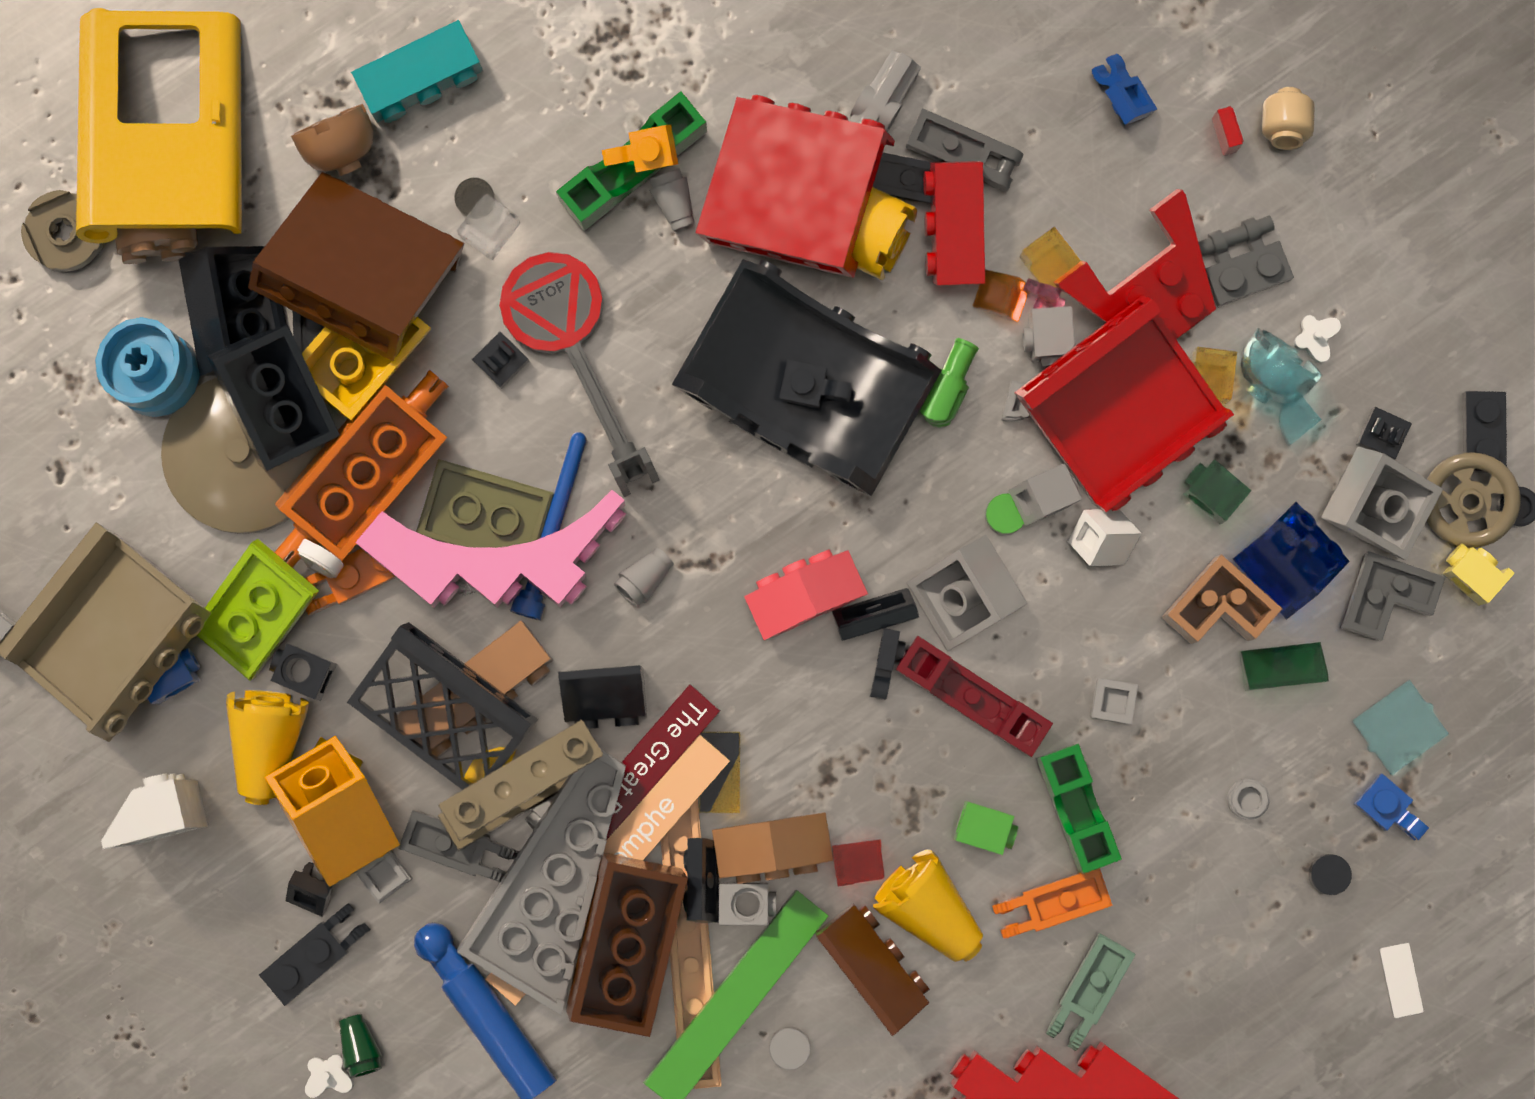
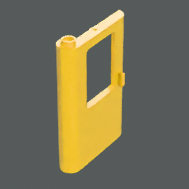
M95 8L80 17L76 235L79 239L89 243H107L117 238L118 229L224 228L231 230L233 234H242L241 21L237 16L228 12L109 11L103 8ZM192 29L199 32L200 117L197 122L192 124L122 123L118 120L119 34L122 30Z

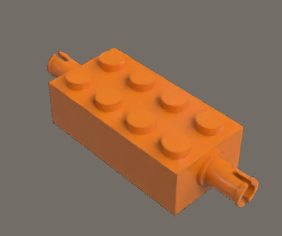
M431 370L427 372L426 376L407 398L404 395L399 397L384 384L353 421L347 419L338 429L340 436L325 444L275 503L278 509L294 522L293 526L295 529L274 553L294 569L296 563L301 559L297 549L303 540L307 539L317 545L320 543L342 561L377 516L389 507L447 439L442 432L426 420L427 415L425 413L449 386Z

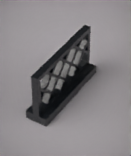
M410 622L400 625L390 638L392 640L347 703L463 790L472 785V783L463 777L461 761L482 759L485 776L504 766L539 719ZM396 650L410 660L412 676L391 678L388 661ZM418 666L427 673L419 674ZM383 671L384 679L374 681L380 672ZM435 678L442 683L444 700L423 703L420 679ZM413 681L416 704L395 707L392 683ZM385 685L388 708L374 710L361 700L369 687ZM450 690L460 698L451 699ZM467 702L475 708L477 725L456 727L452 704ZM445 705L449 728L428 731L424 708ZM417 709L421 732L406 734L398 727L396 712ZM389 713L390 721L381 714ZM483 715H484L485 717H487L489 720H491L492 722H491V723H484V721H483ZM500 727L513 737L504 750L488 752L485 729ZM478 730L481 753L460 756L457 733ZM450 734L453 757L439 759L431 753L429 737ZM422 738L423 746L416 742L414 739ZM499 756L491 767L489 757ZM454 762L455 770L449 767L446 763Z

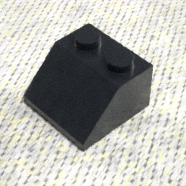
M641 665L558 672L564 722H574L575 724L583 720L588 729L599 728L598 720L614 719L615 727L639 725V717H647L644 668Z

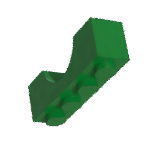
M680 91L650 115L640 129L671 124L678 156L707 133V123L682 91ZM630 140L623 146L630 145ZM604 160L597 164L584 168L559 188L556 194L560 203L585 231L662 168L636 172L634 161L605 166Z

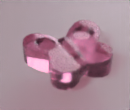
M1030 278L1027 279L1023 291L1027 293L1026 297L1036 301L1033 309L1042 308L1043 305L1049 308L1063 307L1066 299L1060 297L1061 289Z

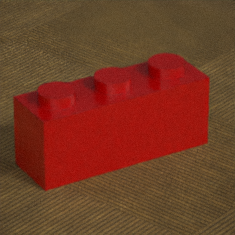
M983 162L930 163V171H924L923 178L925 196H931V212H925L924 215L925 235L932 236V252H926L925 254L926 276H932L933 283L936 285L985 284Z

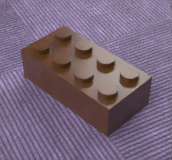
M603 853L566 1006L570 1022L646 1037L651 1036L688 880L682 868Z

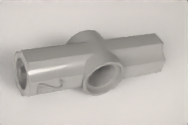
M892 50L871 86L867 85L856 101L850 113V121L861 123L862 119L875 120L884 124L885 130L888 132L902 107L900 103L918 77L921 66L907 55Z

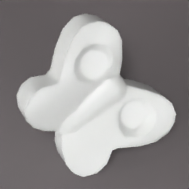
M1307 315L1301 320L1303 331L1294 339L1293 344L1298 350H1307L1314 362L1323 364L1330 358L1328 340L1339 332L1341 323L1336 318L1318 321L1314 316Z
M334 1054L328 1060L314 1057L308 1062L307 1066L311 1076L305 1086V1093L310 1098L318 1097L327 1088H333L341 1093L349 1092L353 1088V1079L343 1069L341 1054Z

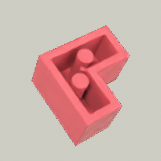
M830 549L810 557L808 559L809 565L806 564L805 559H801L782 568L785 575L781 578L777 572L756 582L759 589L744 597L763 640L790 631L818 616L839 609L868 594L849 550L836 555H832Z

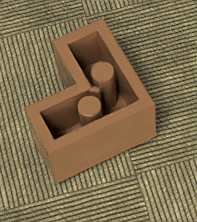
M1221 554L1206 566L1161 618L1190 644L1199 642L1220 617L1247 641H1251L1262 633L1282 608Z
M826 812L712 830L719 878L736 876L737 884L760 881V873H764L765 881L790 877L789 869L793 868L794 875L818 872V863L833 861Z

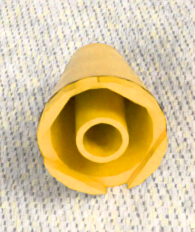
M245 690L244 698L235 699V692H230L227 695L226 708L237 792L245 796V802L255 805L269 804L270 799L276 798L264 777L291 761L308 712L309 702L306 699L300 698V705L290 702V694L259 690Z
M932 850L919 852L911 857L916 864L907 870L901 865L882 884L874 897L878 903L873 904V908L879 914L952 961L957 962L962 959L965 962L969 961L981 950L982 944L980 941L982 940L983 933L938 856Z

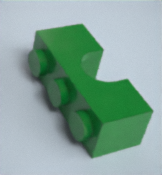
M1073 744L1036 758L1078 872L1085 874L1122 860L1109 823L1104 819L1092 788L1093 780L1079 744Z

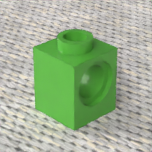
M965 801L953 840L1003 855L1005 848L1012 849L1018 826L1012 824L1013 815Z

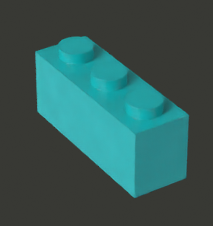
M457 20L355 69L351 73L376 123L382 120L385 123H389L403 117L406 114L405 109L419 102L423 106L438 100L442 96V91L456 85V88L470 85L478 79L477 74L483 72V69L460 21Z

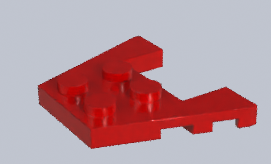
M1176 189L1149 209L1170 242L1167 248L1108 292L1085 261L1079 262L1055 280L1054 284L1056 287L1079 302L1081 306L1104 322H1108L1141 296L1153 298L1162 311L1159 316L1176 339L1215 311L1216 306L1186 194L1182 189Z

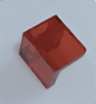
M881 839L831 845L837 886L853 885L854 883L884 878Z

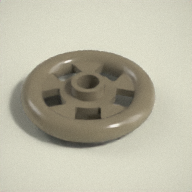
M1474 452L1454 455L1437 465L1427 480L1441 487L1445 480L1453 474L1462 483L1454 488L1452 494L1442 490L1427 519L1428 525L1435 534L1455 546L1463 543L1467 548H1478L1498 541L1509 532L1519 514L1521 495L1518 483L1508 467L1494 457ZM1474 469H1480L1491 474L1488 485L1485 486L1479 481L1471 480ZM1492 493L1504 494L1502 511L1490 510ZM1468 494H1474L1479 498V503L1474 508H1468L1463 503L1464 497ZM1448 504H1451L1452 510L1459 517L1450 524L1446 522L1440 512V509ZM1482 517L1485 518L1486 529L1478 532H1469L1468 521H1475Z

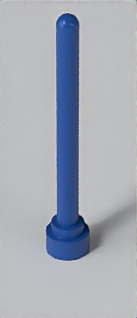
M576 432L571 436L541 538L560 531L587 441L586 436L581 432ZM527 581L525 590L522 589L519 596H516L513 600L510 612L527 618L541 620L545 604L542 603L544 596L540 594V590Z

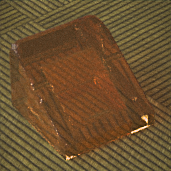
M985 269V284L979 285L972 307L1010 321L1018 322L1030 291V285L1020 277Z

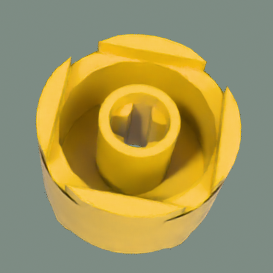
M872 187L852 253V257L858 262L857 269L880 280L885 279L884 270L891 272L906 246L911 233L907 232L904 228L907 220L915 222L917 216L916 207Z

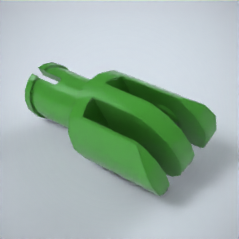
M961 338L955 339L948 359L920 409L926 422L933 427L942 428L950 424L956 417L969 388L964 378L979 347Z

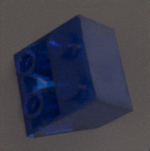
M1297 501L1252 539L1233 558L1253 583L1282 608L1280 613L1286 620L1318 596L1350 562L1343 554L1340 546L1330 540L1316 524L1314 517L1305 511Z

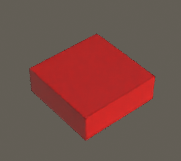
M1231 106L1218 109L1212 117V122L1222 154L1225 156L1237 152L1244 141L1234 109Z

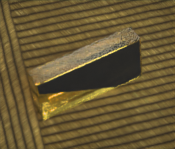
M702 732L701 735L725 755L730 762L699 796V813H740V732Z

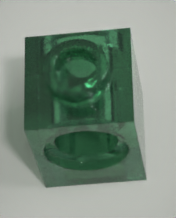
M1214 459L1206 467L1200 462L1185 479L1190 486L1183 494L1218 524H1222L1227 521L1252 490Z

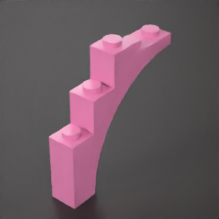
M611 490L590 512L566 528L533 542L502 548H469L439 542L406 528L384 512L377 516L355 543L433 608L439 602L446 605L460 588L456 584L459 578L468 583L495 607L498 608L502 602L509 605L522 590L523 586L519 582L523 577L561 608L566 601L572 605L587 587L582 583L586 578V574L576 566V563L579 560L586 563L599 548L600 544L596 540L605 529L612 532L626 515L622 511V508L625 506V500Z

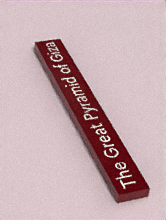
M691 684L688 685L622 761L626 768L606 840L617 830L721 711Z

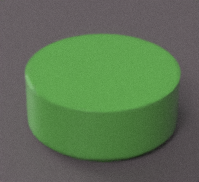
M1000 494L994 497L986 508L987 524L996 533L1003 535L1012 534L1018 531L1024 524L1010 494Z

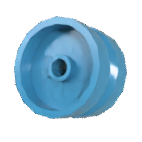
M144 317L125 320L112 328L100 343L95 359L97 378L103 389L136 413L150 417L170 415L183 407L195 393L200 377L197 357L192 346L158 320Z

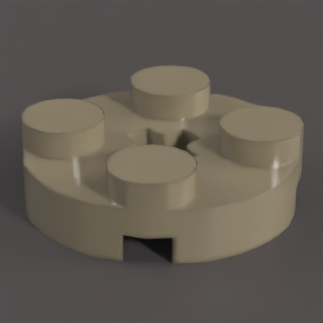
M56 190L38 197L28 209L29 213L26 216L25 224L22 223L21 236L27 252L33 259L52 271L69 272L80 269L89 264L104 248V243H89L77 237V194L70 193L69 191ZM61 221L67 226H73V231L69 233L70 238L65 241L62 238L55 239L53 233L58 231L57 224Z

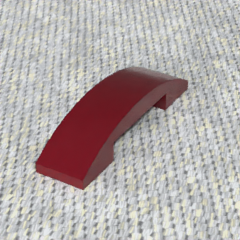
M916 636L895 670L990 733L1026 755L1033 757L1053 723L951 659L952 657L923 638Z

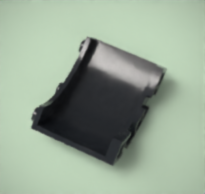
M743 259L672 385L706 408L720 411L731 418L729 420L730 423L811 468L815 465L831 474V478L872 496L942 370L929 360L932 355L927 350L913 343H910L907 348L853 322L855 317L840 307L834 306L833 310L829 309L781 278L782 271L775 265L765 260H761L759 264ZM787 360L827 367V380H839L852 384L850 402H841L822 397L820 408L818 409L780 401L779 396Z

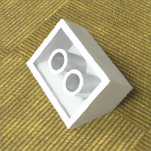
M165 773L143 779L144 787L131 791L101 842L103 849L128 847L208 827L197 779H185L184 774L176 775V773L169 775Z

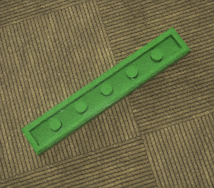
M795 890L643 1083L662 1099H685L827 919L828 915L798 890Z

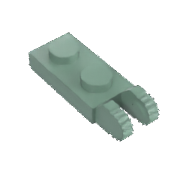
M1099 933L1059 1002L1061 1006L1048 1026L1046 1034L1055 1038L1063 1029L1070 1012L1076 1013L1083 1019L1070 1036L1068 1047L1077 1051L1092 1025L1098 1023L1136 954Z

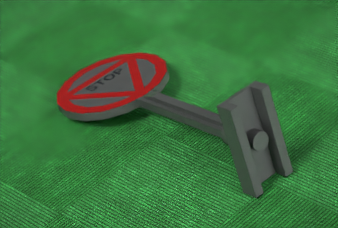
M547 252L529 257L511 271L502 286L499 306L505 327L518 343L533 351L553 354L565 351L568 354L612 444L613 451L611 454L615 461L608 464L623 497L631 494L626 483L638 480L647 473L652 483L659 481L660 479L646 448L643 447L636 450L634 443L628 442L581 346V343L591 335L601 317L603 297L598 279L585 263L569 254Z

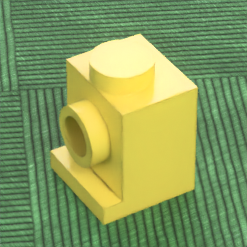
M1463 543L1448 556L1446 562L1450 566L1443 573L1444 576L1479 606L1488 604L1515 574L1510 568L1503 570L1496 568L1498 561L1482 548L1476 550L1474 547L1467 548Z

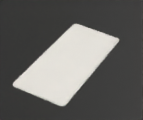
M1404 943L1380 948L1394 1018L1423 1013L1424 1010L1410 944Z

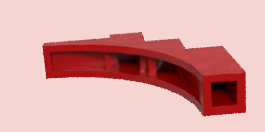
M1101 1041L1096 1048L1090 1045L1084 1051L1077 1063L1081 1067L1077 1074L1039 1046L1033 1052L1027 1049L1021 1055L1014 1066V1070L1018 1072L1015 1078L1009 1076L975 1050L969 1057L963 1054L950 1072L954 1076L951 1082L952 1086L962 1093L960 1099H1179Z

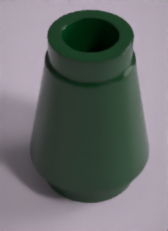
M362 1014L340 1020L343 1069L348 1070L350 1078L361 1077L382 1069L380 1059L383 1056L366 1022H364Z

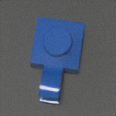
M1119 54L1106 58L1111 68V73L1107 71L1104 64L1092 69L1095 80L1102 85L1110 87L1105 92L1112 102L1113 110L1121 117L1125 125L1146 118L1157 110L1139 77H1130L1126 70L1125 62Z
M1379 774L1354 803L1358 809L1384 831H1388L1395 824L1415 841L1416 839L1419 840L1429 829L1420 819L1406 810L1413 799L1384 774Z

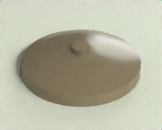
M214 378L199 385L189 401L172 413L163 435L161 460L167 485L174 498L187 513L214 529L235 534H250L272 529L290 519L278 509L275 503L323 448V444L271 470L265 471L259 466L218 379Z

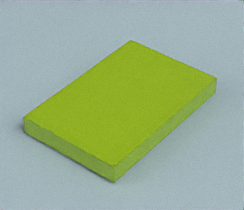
M256 539L251 542L205 608L211 614L205 620L202 630L196 636L251 681L257 677L318 594L319 590L263 542Z

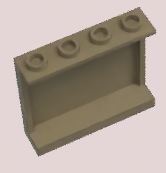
M96 522L0 642V655L4 659L18 665L87 725L86 730L89 733L110 742L115 735L125 728L127 719L138 705L150 696L153 686L164 672L176 663L179 653L190 639L199 634L211 612L117 534Z

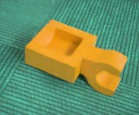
M671 124L629 132L630 145L602 150L605 166L634 161L636 172L678 164Z

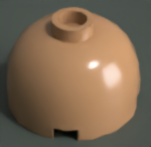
M362 103L341 111L340 114L316 122L294 133V135H291V138L303 160L313 169L323 172L337 169L339 175L343 176L362 167L359 159L370 151L373 144V128Z

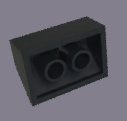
M265 246L204 247L178 259L200 376H216L207 355L243 338L286 325L282 305L248 288L253 261Z
M288 325L243 338L207 355L209 363L259 466L265 471L271 470L340 436Z

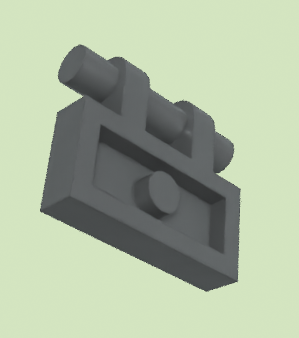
M1270 215L1258 220L1254 217L1241 221V226L1223 233L1221 230L1214 231L1208 234L1207 239L1199 241L1202 257L1213 253L1217 264L1205 268L1217 308L1288 282L1294 278L1280 241L1266 246L1263 243L1261 235L1275 230ZM1246 241L1250 252L1231 258L1228 247Z

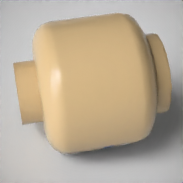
M1284 87L1279 89L1278 93L1270 95L1263 103V136L1278 149L1292 150L1301 147L1314 133V101L1309 96L1303 94L1300 89L1294 87Z

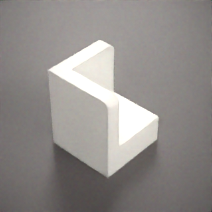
M1101 509L1083 511L1067 542L1089 566L1124 565L1142 533L1119 509L1116 511H1111L1110 509L1107 512Z

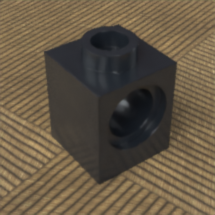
M287 643L284 650L279 648L271 661L269 671L274 673L270 681L314 700L321 701L337 664ZM304 659L310 667L309 676L302 682H296L292 678L291 667L296 661Z

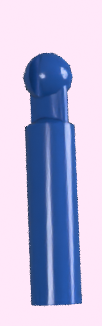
M436 922L426 924L414 936V948L417 955L424 961L430 962L443 980L441 989L520 1099L535 1098L555 1083L557 1079L475 964H467L453 945L454 939L451 931L443 924Z

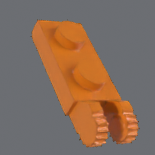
M361 548L347 555L342 560L344 566L337 577L328 578L317 572L305 578L314 587L327 581L333 592L313 600L306 608V612L309 616L338 603L341 605L397 577Z
M1098 868L1085 874L1077 873L1021 892V896L1002 901L992 907L995 914H1005L1024 905L1027 907L1030 920L1006 925L1005 928L1000 930L1003 939L1033 929L1037 932L1113 905L1101 870Z

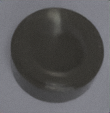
M468 178L462 181L456 188L454 195L455 204L460 213L465 217L481 219L489 215L493 210L495 194L490 184L481 178Z

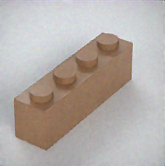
M521 620L464 664L514 700L518 697L514 690L526 681L532 686L550 672L547 665L553 659L528 626ZM439 682L422 695L423 703L444 700L442 683ZM450 690L451 699L460 698ZM467 702L452 704L456 727L477 725L475 708ZM445 705L424 708L428 731L449 728ZM417 709L401 711L397 715L398 727L404 733L421 732ZM466 731L465 734L468 735L473 731ZM450 734L429 737L431 753L436 757H440L452 748ZM422 738L414 739L416 742L423 746Z

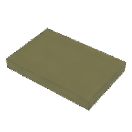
M438 459L416 532L439 542L469 548H502L533 542L541 538L554 493Z

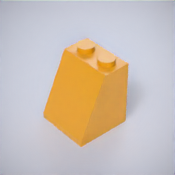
M336 736L264 777L311 860L329 887L340 880L346 879L352 873L383 857L387 852L400 845L365 776Z

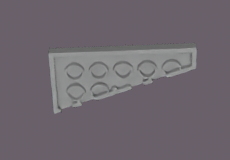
M601 750L603 753L602 757L568 776L457 948V952L559 1015H562L569 980L572 977L579 941L582 938L600 860L606 846L607 833L612 814L615 811L626 768L624 763Z

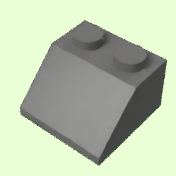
M1357 447L1321 518L1362 541L1400 559L1407 560L1443 488L1383 453Z
M987 535L960 548L907 582L947 651L1027 605L1026 600Z

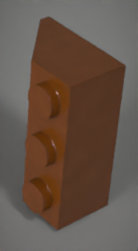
M852 903L816 931L815 934L886 1029L894 1036L930 1003L924 996L930 989L916 971L908 975L900 965L899 961L905 958V956L892 939L889 938L883 942L874 931L880 924L866 905L858 910L855 904Z

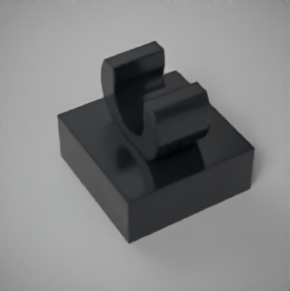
M501 331L472 359L501 389L529 362V359Z
M1375 406L1370 412L1356 445L1383 453L1395 460L1412 423Z
M308 862L304 866L302 873L297 870L294 871L288 882L285 901L323 917L330 902L332 886L329 887L324 879L318 880L311 877L314 863Z

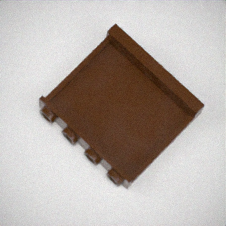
M322 171L253 261L248 288L394 361L401 350L404 335L449 270L455 272L458 269L464 242Z

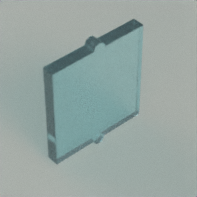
M1410 680L1403 683L1352 720L1355 727L1369 744L1367 750L1377 755L1390 775L1395 774L1449 735L1433 713V704L1425 702Z

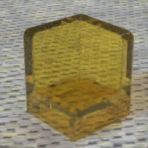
M1055 226L1024 248L1019 256L1046 293L1054 291L1057 288L1054 281L1081 262Z
M1197 347L1191 354L1192 363L1220 403L1227 404L1232 399L1237 352Z

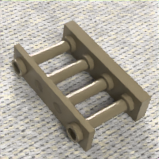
M580 720L438 804L442 811L438 818L459 852L558 793L568 776L603 756V753L583 720Z

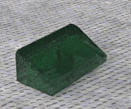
M1321 642L1240 651L1245 691L1329 681Z

